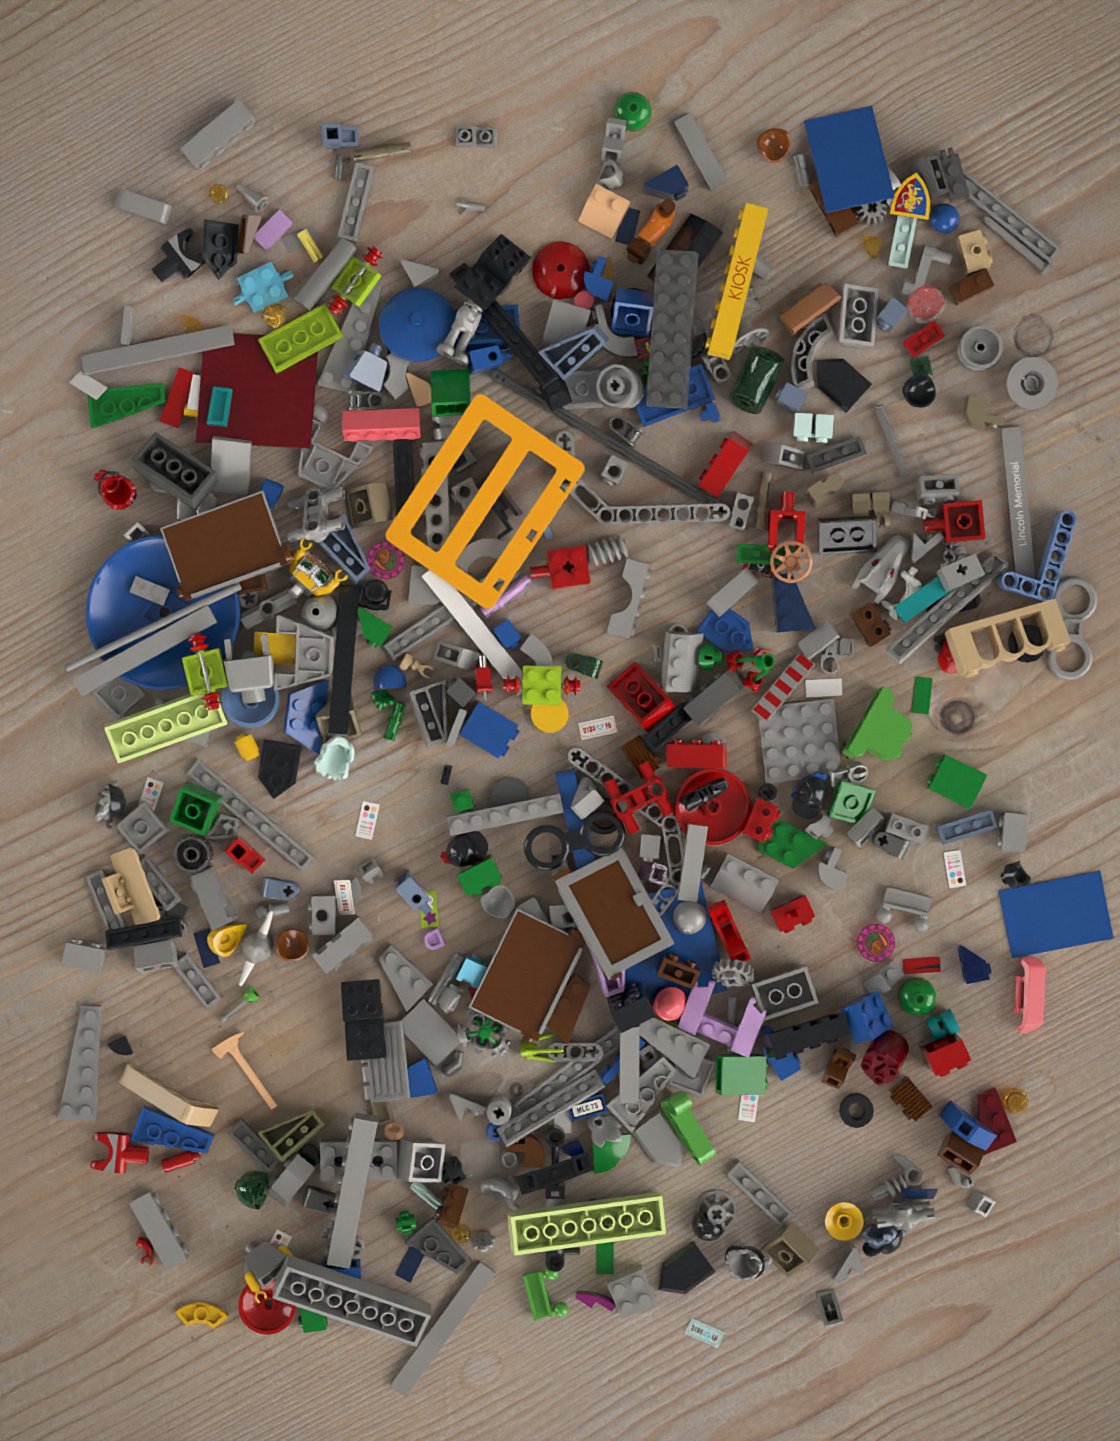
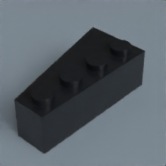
M841 1012L762 1035L768 1058L775 1057L776 1060L786 1058L787 1053L792 1052L795 1055L804 1052L803 1049L807 1047L814 1049L821 1047V1043L827 1042V1044L837 1042L838 1038L851 1035L845 1012Z

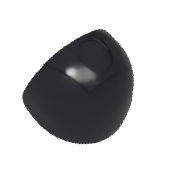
M925 373L911 376L902 388L904 398L913 407H927L935 400L936 390L934 383Z
M701 1209L693 1218V1232L703 1241L716 1240L725 1231L710 1223L703 1215Z

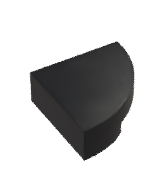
M444 766L441 784L449 785L453 766Z
M126 1036L108 1043L109 1048L119 1055L134 1053Z

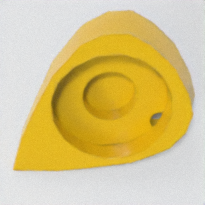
M248 924L226 925L211 931L207 937L209 948L216 955L222 957L230 955L237 948Z

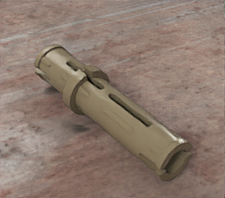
M410 141L395 145L389 143L388 146L364 150H353V156L361 155V157L354 158V162L391 157L392 159L398 155L412 154L411 149L403 150V148L411 147Z
M761 471L757 507H755L754 529L766 530L767 516L770 513L769 499L773 478L772 472Z

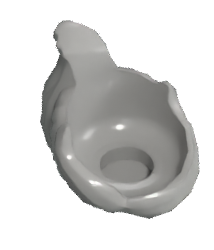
M507 1175L505 1177L494 1176L482 1182L480 1190L483 1194L492 1196L495 1202H507L508 1206L513 1210L519 1209L517 1202L520 1188L514 1175Z

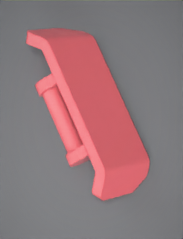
M1035 957L1023 958L1020 961L1025 969V976L1015 975V1007H1013V1012L1023 1013V1023L1017 1028L1020 1033L1032 1032L1043 1024L1046 967L1041 960ZM1023 982H1024V1002H1023Z

